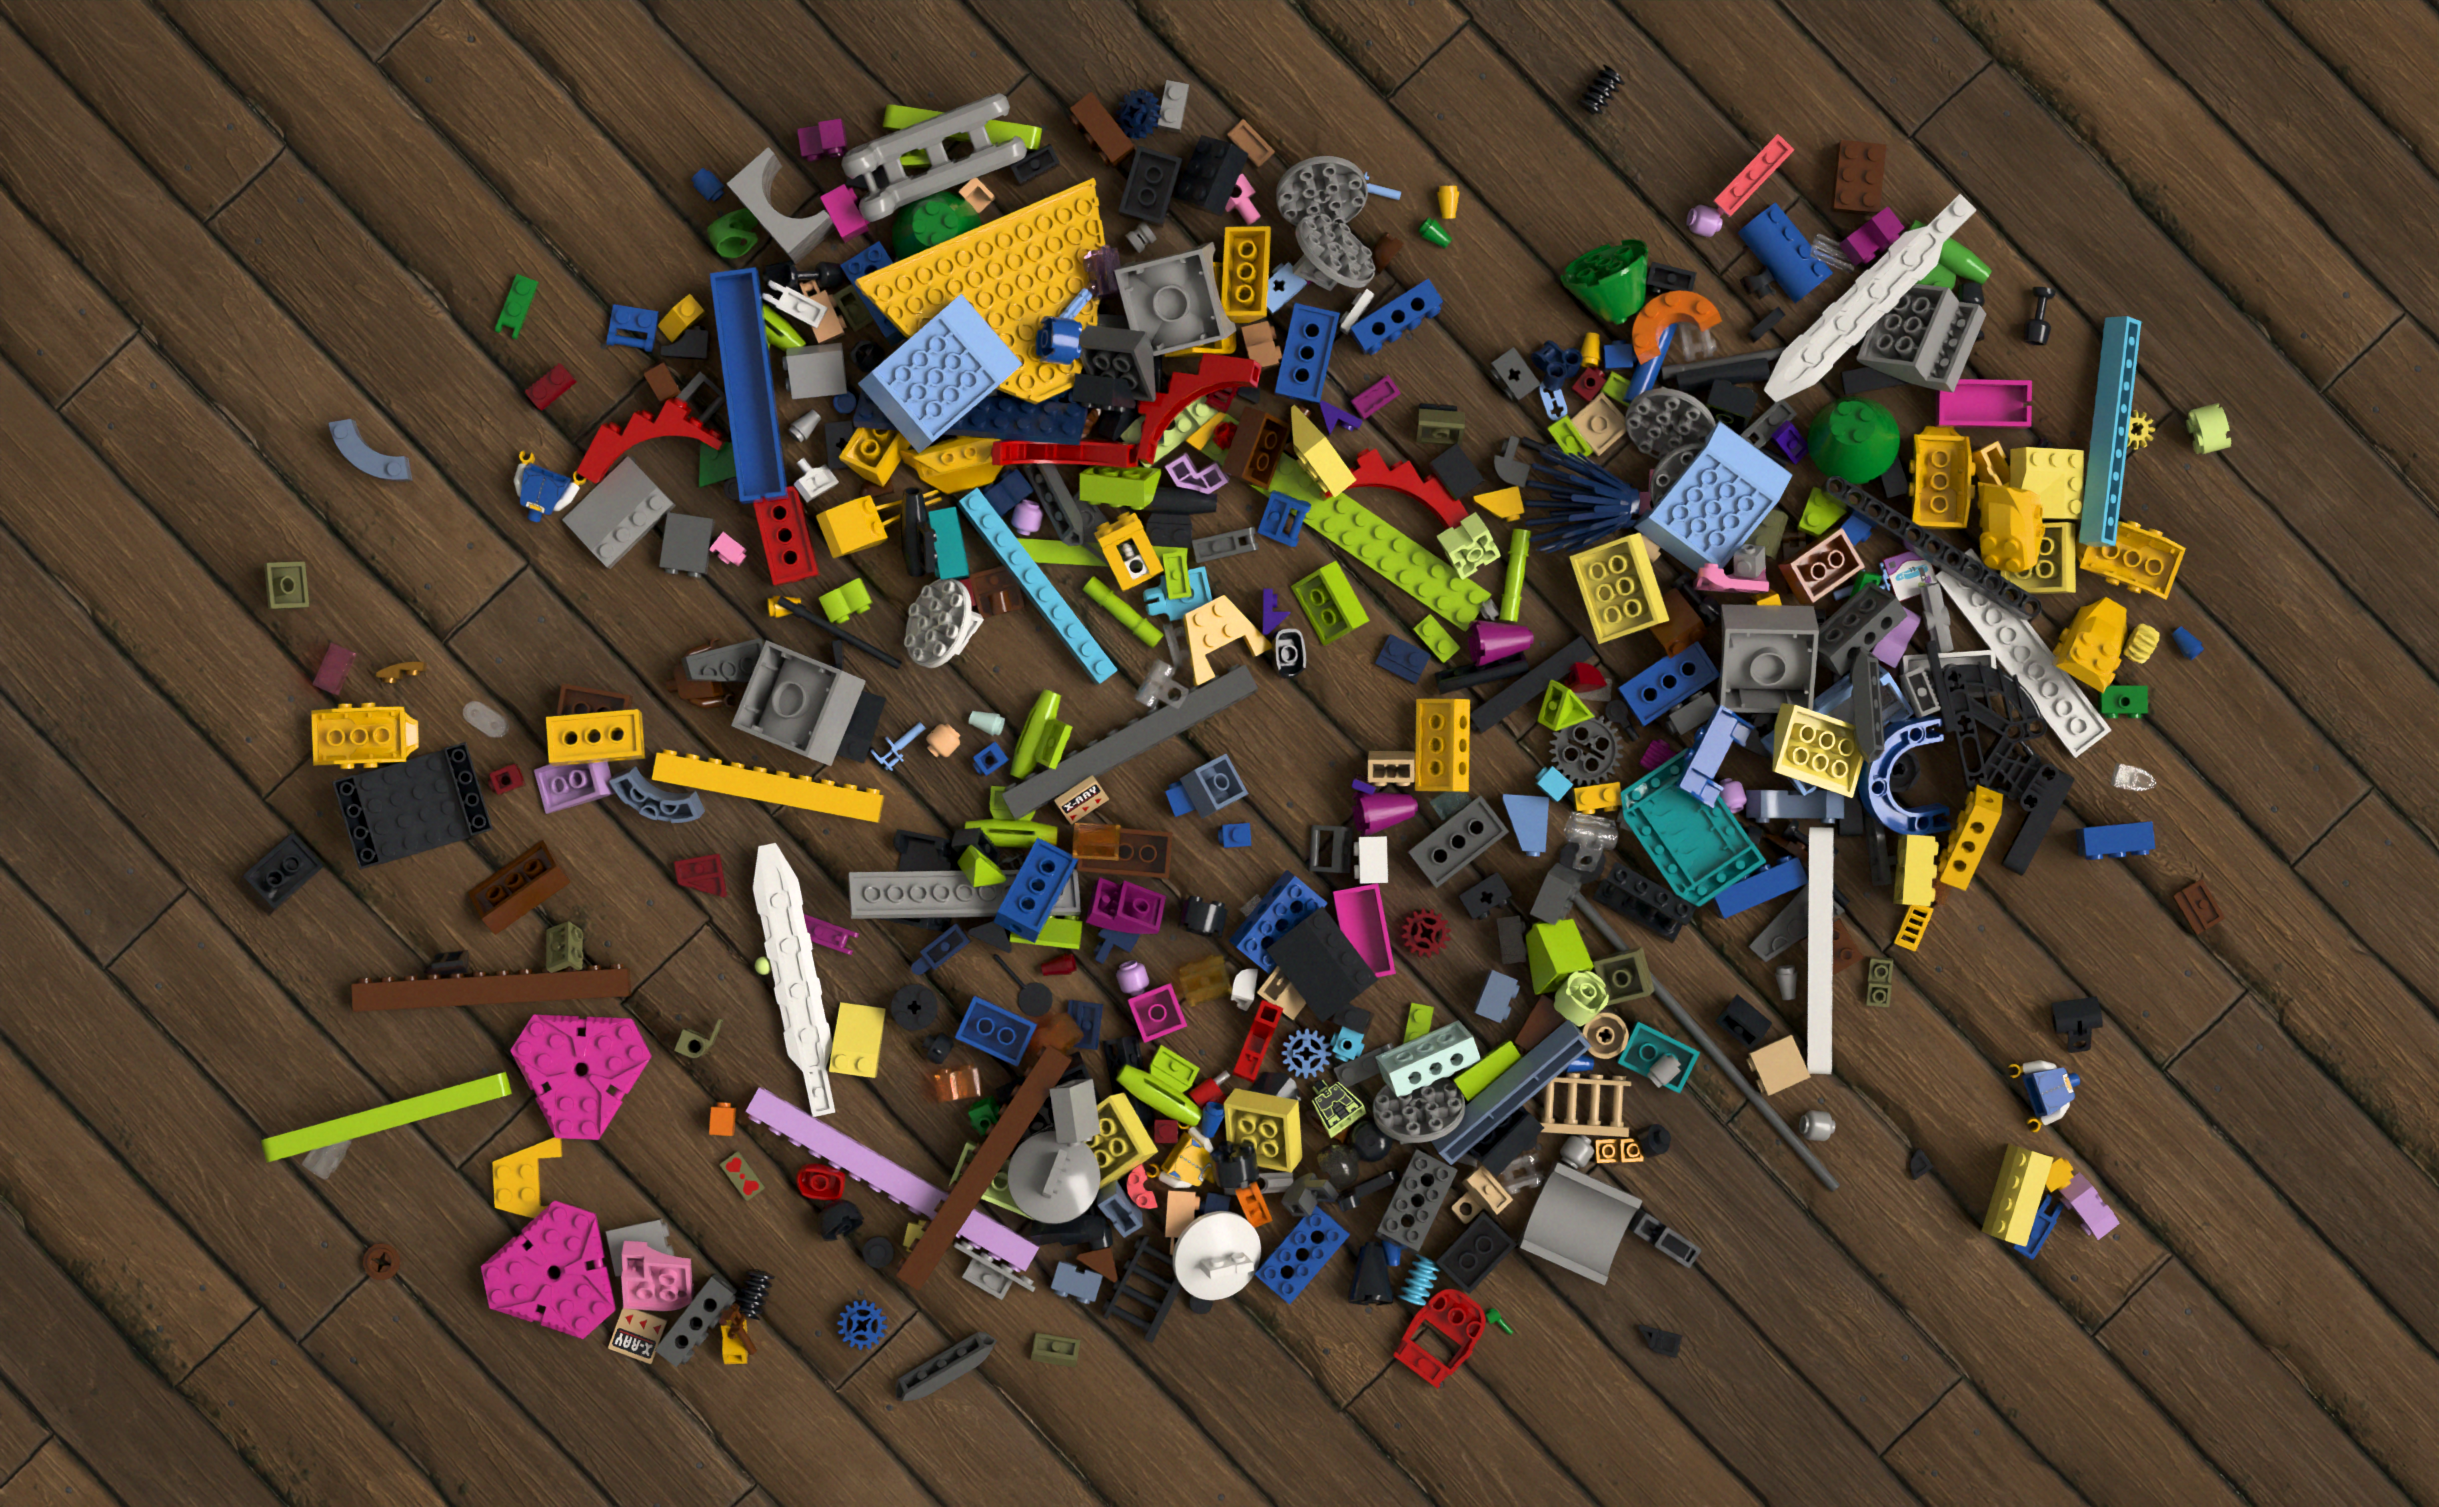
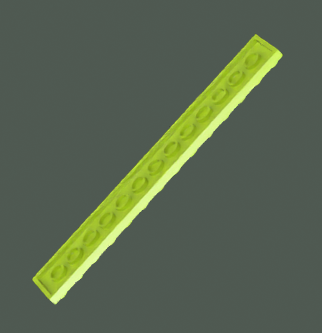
M1228 414L1221 421L1227 423L1232 421L1237 427L1239 425V422ZM1213 433L1201 453L1213 461L1218 460L1223 467L1229 449L1225 448L1222 450L1212 440L1215 437ZM1284 452L1281 454L1268 490L1250 485L1267 498H1270L1272 491L1276 490L1297 500L1309 502L1311 508L1309 513L1305 515L1303 521L1305 524L1464 632L1468 630L1470 621L1474 620L1479 614L1482 607L1481 602H1486L1492 595L1467 577L1462 580L1454 568L1341 492L1336 497L1332 496L1323 501L1319 495L1322 491L1317 484L1319 480L1314 482L1308 475V470L1304 471L1297 461ZM1291 508L1290 513L1296 516L1298 510Z

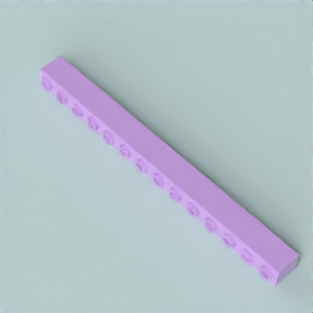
M763 1087L758 1088L745 1111L750 1114L748 1118L758 1124L763 1121L770 1125L768 1129L779 1136L781 1133H784L790 1137L788 1139L789 1142L798 1147L801 1144L810 1148L808 1151L810 1154L817 1158L821 1156L829 1159L828 1164L839 1170L841 1167L850 1171L848 1175L858 1181L861 1178L868 1181L870 1188L879 1193L881 1190L889 1193L888 1198L898 1204L903 1201L910 1205L908 1209L917 1215H920L922 1212L933 1221L937 1215L934 1209L941 1199L946 1201L950 1195L821 1120L812 1117V1115L786 1100L779 1098ZM975 1208L956 1235L958 1238L961 1235L968 1238V1244L979 1250L981 1247L989 1250L988 1255L998 1261L1003 1258L1008 1261V1266L1017 1272H1020L1021 1269L1026 1272L1040 1247L1038 1244L1019 1235Z

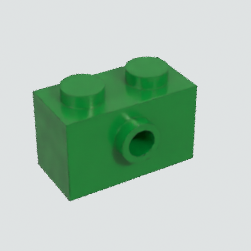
M2107 686L2104 694L2098 691V713L2104 714V718H2118V714H2127V718H2141V714L2148 713V686Z

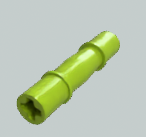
M1513 529L1510 551H1508L1510 558L1506 572L1505 590L1501 596L1502 604L1499 620L1517 622L1520 601L1522 600L1520 594L1525 574L1526 557H1529L1528 549L1531 531Z
M1095 576L1082 589L1100 604V607L1104 606L1117 620L1131 629L1133 635L1138 636L1152 649L1164 636L1163 633L1147 621V618L1143 619L1127 603L1113 594V590H1110Z

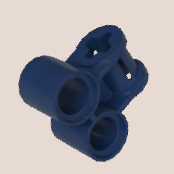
M1547 340L1539 351H1534L1531 354V360L1536 367L1545 372L1544 386L1549 390L1557 391L1562 388L1565 377L1570 378L1577 375L1582 362V354L1574 348L1562 351L1555 342Z

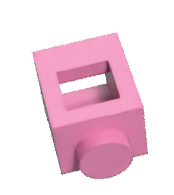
M722 532L709 549L714 554L719 551L720 553L717 556L726 564H729L731 561L736 566H739L746 558L744 553L747 550L725 532Z

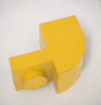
M729 1320L727 1325H721L724 1364H747L748 1352L737 1334H735L736 1338L730 1339L727 1335L732 1321ZM744 1320L743 1328L747 1333V1322Z

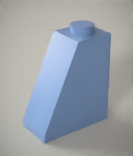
M1502 794V802L1521 851H1526V856L1540 857V852L1546 851L1549 797Z

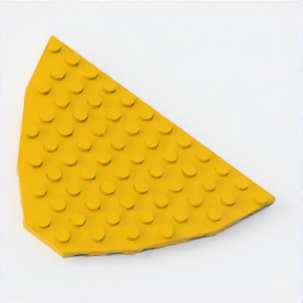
M1094 178L856 279L855 284L862 294L867 296L908 339L962 293L1022 363L1016 371L995 389L1033 404H1038L1074 388L1075 373L1080 374L1083 367L1080 357L1078 359L1074 358L1070 365L1039 361L1041 356L1036 354L1035 346L1037 331L1042 330L1044 324L1040 323L1045 316L1059 317L1079 292L1086 288L1092 293V298L1085 303L1086 305L1074 317V320L1082 324L1081 334L1087 325L1097 326V310L1100 302L1103 275L1102 265L1106 246L1102 220L1099 217V201L1095 191L1096 181Z

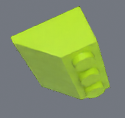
M1091 465L1080 473V500L1088 501V504L1091 505L1108 503L1111 507H1122L1125 505L1131 506V509L1134 510L1144 509L1153 501L1161 469L1139 466L1121 468Z
M1337 561L1318 569L1291 586L1324 646L1370 621Z
M1051 915L1035 943L1013 932L1010 935V942L1080 949L1083 921H1078L1079 916L1065 915L1064 919L1055 918L1056 915Z
M1507 1039L1481 1057V1061L1476 1062L1472 1067L1464 1069L1454 1076L1452 1080L1469 1102L1514 1066L1522 1057L1511 1040Z

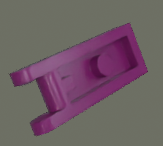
M804 914L807 933H810L812 942L852 955L853 951L844 947L849 935L858 938L859 933Z

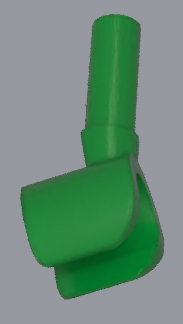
M1492 1308L1485 1312L1490 1324L1497 1321L1508 1335L1513 1333V1330L1504 1322L1497 1309Z

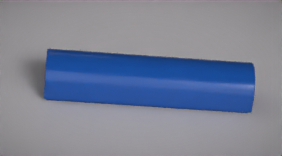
M1677 323L1669 325L1661 334L1659 339L1661 355L1642 365L1638 361L1622 401L1630 404L1639 394L1652 390L1678 326Z

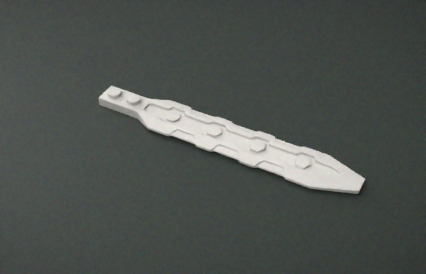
M1959 194L1928 226L1903 233L1872 268L1866 270L1856 279V283L1837 302H1833L1803 335L1800 334L1782 352L1764 391L1777 403L1815 385L1852 345L1855 346L1866 335V331L1899 303V299L1916 282L1921 281L1937 266L1943 243L1976 212V209Z
M776 843L759 846L753 892L757 911L761 916L766 940L764 944L767 958L770 959L776 1001L780 1006L787 1053L804 1074L812 1117L835 1113L826 1069L833 1042L829 1023H826L821 1000L822 990L811 952L813 948L810 933H807L799 881Z

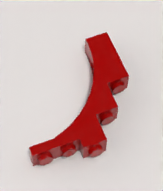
M1203 353L1202 360L1198 363L1199 375L1173 372L1172 378L1168 382V394L1155 392L1156 399L1154 402L1138 400V413L1145 417V420L1141 425V441L1136 448L1137 459L1144 464L1153 465L1157 445L1164 431L1181 411L1197 399L1226 388H1257L1262 366L1252 359Z
M675 397V399L670 398L666 401L657 419H654L655 415L647 410L634 412L624 432L621 431L622 427L616 423L606 422L602 424L576 473L596 484L603 479L609 467L621 454L635 444L651 438L686 436L699 439L716 450L722 449L727 440L722 437L723 434L713 428L709 430L702 426L703 422L695 417L688 418L692 409L687 407V402L678 397Z
M1084 439L1080 441V445L1002 440L993 442L991 457L992 465L999 466L1054 463L1131 468L1138 467L1136 454L1138 444L1100 439Z
M1367 448L1356 455L1358 459L1353 464L1357 470L1355 471L1354 468L1349 469L1356 481L1346 489L1380 487L1403 493L1431 511L1445 530L1451 527L1455 530L1461 526L1460 521L1469 517L1460 500L1455 501L1435 473L1424 478L1425 483L1423 484L1410 460L1404 464L1402 460L1390 467L1392 471H1389L1377 449L1369 451ZM1322 490L1319 493L1323 501L1333 496L1329 491L1325 493Z

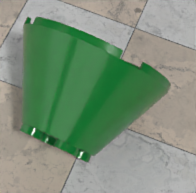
M939 191L905 204L900 209L892 228L893 248L896 256L901 261L982 226L976 210L964 198L951 192Z
M1639 239L1621 240V245L1610 247L1608 243L1595 248L1571 262L1565 268L1566 274L1560 277L1562 284L1602 320L1613 321L1615 325L1624 323L1628 316L1639 313L1645 306L1648 247L1644 241Z
M1860 396L1843 397L1824 406L1812 420L1807 438L1808 451L1817 469L1826 477L1839 476L1853 485L1864 484L1879 475H1883L1894 463L1900 446L1899 429L1892 414L1880 403Z

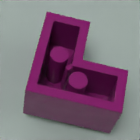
M841 119L818 122L819 126L797 129L801 156L803 159H807L808 162L819 161L822 156L830 155V158H840L844 156V153L848 152L845 126Z
M1887 206L1843 240L1839 246L1854 266L1861 262L1865 265L1876 257L1874 255L1875 251L1879 249L1880 252H1883L1900 238L1898 233L1905 227Z

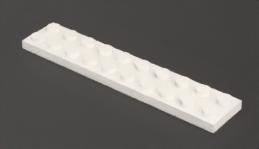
M1971 548L1965 552V554L1983 564ZM1967 567V575L1974 578V570ZM1940 571L1934 576L1990 650H1995V657L2011 677L2015 674L2017 675L2019 683L2026 688L2035 700L2042 718L2073 758L2078 757L2111 731L2110 727L2069 674L2052 665L2055 656L2027 620L2020 619L1944 571ZM1986 579V586L1993 590L1994 583ZM2005 593L2006 599H2007L2008 601L2012 602V600H2011V599L2008 597V595Z

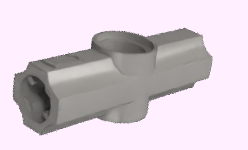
M1938 582L1925 584L1919 587L1924 611H1922L1926 630L1929 631L1930 641L1935 640L1938 653H1946L1954 650L1949 630L1950 617L1947 607L1944 606L1941 586Z
M1293 1171L1292 1173H1259V1177L1265 1180L1264 1188L1260 1189L1261 1194L1286 1192L1293 1183ZM1248 1181L1241 1183L1242 1189L1250 1186ZM1224 1188L1225 1196L1236 1195L1235 1189L1238 1188Z

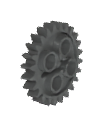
M1601 716L1598 720H1595V717L1560 729V733L1553 732L1552 734L1557 739L1549 741L1550 744L1555 746V749L1549 750V753L1556 756L1550 761L1558 762L1559 764L1555 769H1562L1564 777L1569 775L1570 782L1577 779L1578 786L1582 784L1583 780H1585L1587 786H1590L1591 780H1594L1596 785H1598L1599 777L1607 781V772L1612 775L1615 774L1612 766L1620 767V764L1615 760L1616 758H1623V755L1617 753L1619 749L1624 748L1622 745H1617V741L1621 740L1622 737L1614 736L1618 729L1610 730L1609 727L1612 722L1609 721L1604 724V716ZM1580 727L1587 731V737L1582 741L1575 737V731ZM1598 738H1604L1608 743L1604 751L1596 748L1595 743ZM1568 739L1582 746H1585L1587 743L1590 744L1589 749L1603 755L1605 759L1602 760L1591 753L1583 755V750L1569 744ZM1568 748H1573L1577 752V757L1574 761H1568L1565 758V751ZM1593 758L1596 760L1598 766L1595 771L1586 769L1585 763L1587 759Z

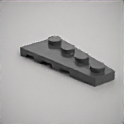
M1079 489L1072 499L1082 518L1084 531L1082 546L1109 566L1106 558L1086 543H1098L1094 536V533L1097 532L1096 527L1109 521L1097 505L1088 504V501L1080 500ZM1133 561L1129 566L1131 571H1133L1139 561Z
M761 638L681 658L687 681L749 683L762 652L763 643Z
M1809 883L1793 897L1748 946L1764 962L1772 959L1808 935ZM1833 900L1834 918L1845 910Z

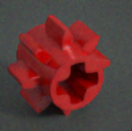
M1232 421L1229 423H1219L1214 429L1215 437L1212 440L1222 450L1225 448L1230 449L1237 426Z

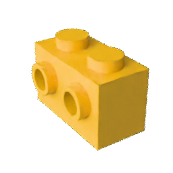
M1620 782L1572 789L1575 811H1581L1582 815L1594 814L1596 808H1604V812L1618 810V805H1622Z
M2055 1155L2051 1156L2053 1161L2044 1190L2049 1192L2057 1188L2062 1190L2071 1183L2069 1180L2074 1177L2071 1173L2073 1168L2066 1158L2063 1159Z

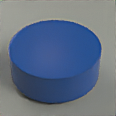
M847 391V394L835 395L833 404L839 413L849 414L855 410L857 400L851 392Z

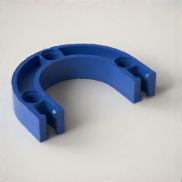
M1933 714L1921 718L1914 717L1901 720L1883 729L1885 751L1870 764L1864 759L1858 778L1860 797L1871 817L1881 825L1904 835H1926L1951 829L1950 823L1942 820V817H1936L1935 822H1933L1932 818L1934 815L1944 813V816H1948L1949 807L1940 803H1934L1909 809L1901 808L1894 801L1889 786L1893 765L1905 751L1915 746L1944 741L1943 734L1936 732L1934 728L1929 729V733H1926L1925 728L1934 724H1937V727L1942 726V718ZM1876 782L1875 787L1872 789L1873 783ZM1921 817V821H1920V823L1917 825V821H1918V819Z

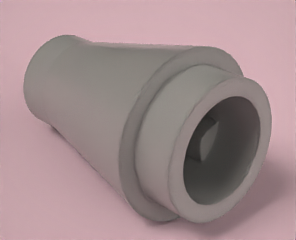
M812 409L809 413L791 423L788 432L799 443L803 440L806 441L821 420V417Z
M1794 965L1777 967L1775 977L1782 994V999H1795L1798 971L1795 970Z

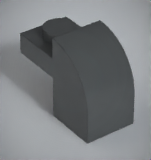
M1510 436L1508 441L1504 440L1500 453L1504 454V457L1495 455L1493 467L1497 477L1502 482L1523 489L1531 465L1513 460L1519 438Z
M1309 1173L1301 1176L1290 1185L1281 1203L1292 1216H1311L1317 1202H1335L1339 1194L1329 1181L1319 1180L1314 1173Z

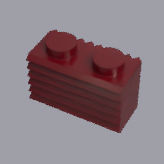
M558 363L557 366H554V369H550V372H547V375H543L540 381H536V384H533L532 387L529 386V390L525 389V393L537 408L542 411L577 381L564 365Z

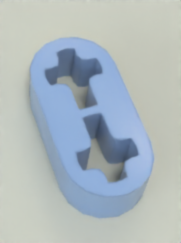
M1542 382L1539 386V394L1546 414L1550 420L1557 421L1567 414V406L1561 389L1553 391L1554 398L1551 399L1548 392L1544 393L1543 389L1546 387ZM1554 401L1558 408H1563L1560 417H1557L1556 414H1551V411L1554 409L1552 404Z

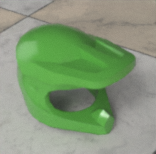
M748 208L730 212L709 225L707 232L710 242L721 256L726 258L740 257L747 253L757 242L758 237L756 233L748 231L754 228L758 221ZM746 238V244L741 246V240Z

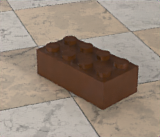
M1081 825L1077 871L1169 878L1173 833Z

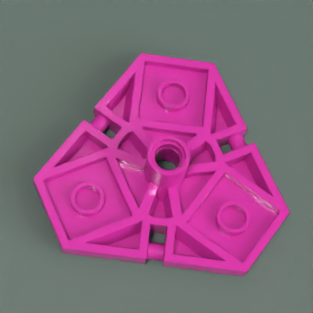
M534 1014L510 1050L529 1088L535 1091L537 1095L535 1099L555 1138L599 1140L622 1105L623 1101L621 1099L625 1093L629 1094L652 1057L633 1018L587 1017V1019H579V1016ZM578 1028H586V1036H578ZM579 1063H584L588 1067V1071L584 1076L576 1072V1066ZM548 1082L552 1090L545 1093L542 1084ZM610 1085L617 1088L614 1095L607 1091Z
M554 1200L521 1230L522 1233L518 1237L514 1236L481 1266L490 1309L530 1322L535 1320L541 1322L542 1326L584 1339L616 1310L607 1266L603 1265L602 1258L605 1257L598 1220L594 1212ZM527 1240L533 1244L529 1250L523 1245ZM593 1260L595 1269L588 1270L586 1262ZM551 1266H557L560 1269L561 1274L559 1278H552L550 1276L549 1268ZM538 1305L546 1307L544 1314L537 1312Z

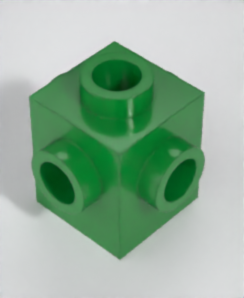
M993 1095L972 1103L968 1112L971 1125L975 1130H978L980 1136L985 1134L992 1122L997 1124L1001 1118L997 1114L1002 1107L997 1105Z

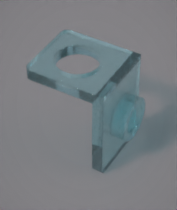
M1444 792L1439 797L1432 799L1430 804L1441 820H1445L1471 803L1472 800L1467 792Z

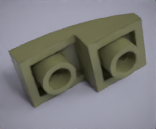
M1870 956L1866 1005L1889 1007L1893 958Z

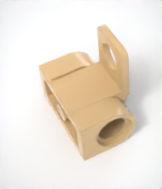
M1482 1165L1461 1182L1468 1191L1452 1205L1451 1210L1463 1224H1467L1482 1209H1485L1491 1217L1496 1216L1513 1199ZM1465 1202L1470 1204L1472 1208L1471 1214L1467 1216L1460 1212V1205Z

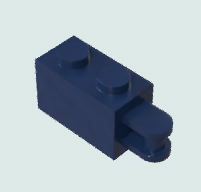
M956 923L920 951L923 956L912 964V972L916 975H921L931 967L936 970L968 945L971 939L959 924Z

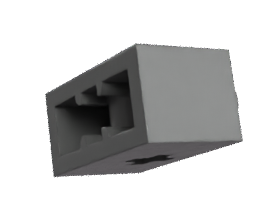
M1514 347L1490 365L1492 367L1490 370L1492 376L1497 382L1500 380L1506 386L1503 390L1510 400L1515 399L1518 402L1541 385ZM1509 371H1512V373H1519L1517 377V382L1514 379H1512L1511 381L1508 379V377L1510 376Z

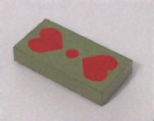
M739 1151L720 1164L746 1201L766 1188Z

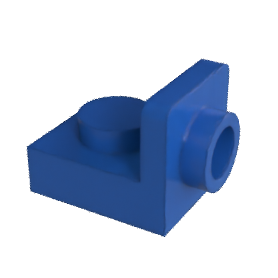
M1250 823L1222 825V830H1218L1219 843H1224V848L1251 846Z

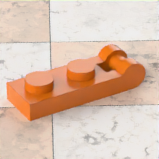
M1256 1181L1250 1183V1186L1244 1189L1241 1187L1235 1189L1245 1216L1254 1228L1273 1221Z

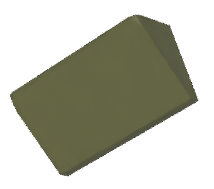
M1035 1333L1031 1360L1076 1367L1081 1340Z

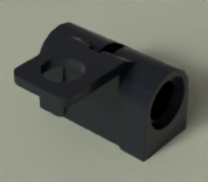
M2097 996L2051 1003V1020L2056 1034H2068V1052L2075 1053L2090 1050L2091 1029L2102 1028L2103 1026L2102 1013ZM2077 1041H2085V1044L2082 1046H2073Z

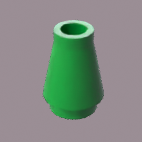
M1427 217L1417 230L1421 234L1420 237L1441 246L1443 249L1452 240L1435 218L1432 220L1430 217Z

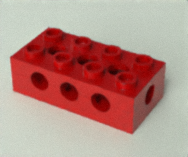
M795 486L787 487L788 498L767 501L763 497V502L753 503L772 582L775 587L820 576L801 495ZM785 508L786 516L781 520L776 519V510ZM785 530H790L792 534L791 539L787 542H782L780 539L781 533ZM791 552L796 553V562L787 564L786 556Z

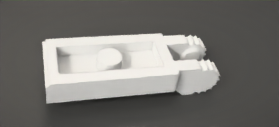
M771 280L769 281L768 285L770 288L778 290L783 294L777 300L773 296L763 293L762 299L815 328L819 327L828 309L827 307L787 286L785 288Z

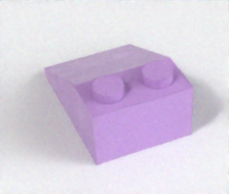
M608 762L552 766L549 764L534 770L546 814L598 800L616 793L609 782L612 777Z

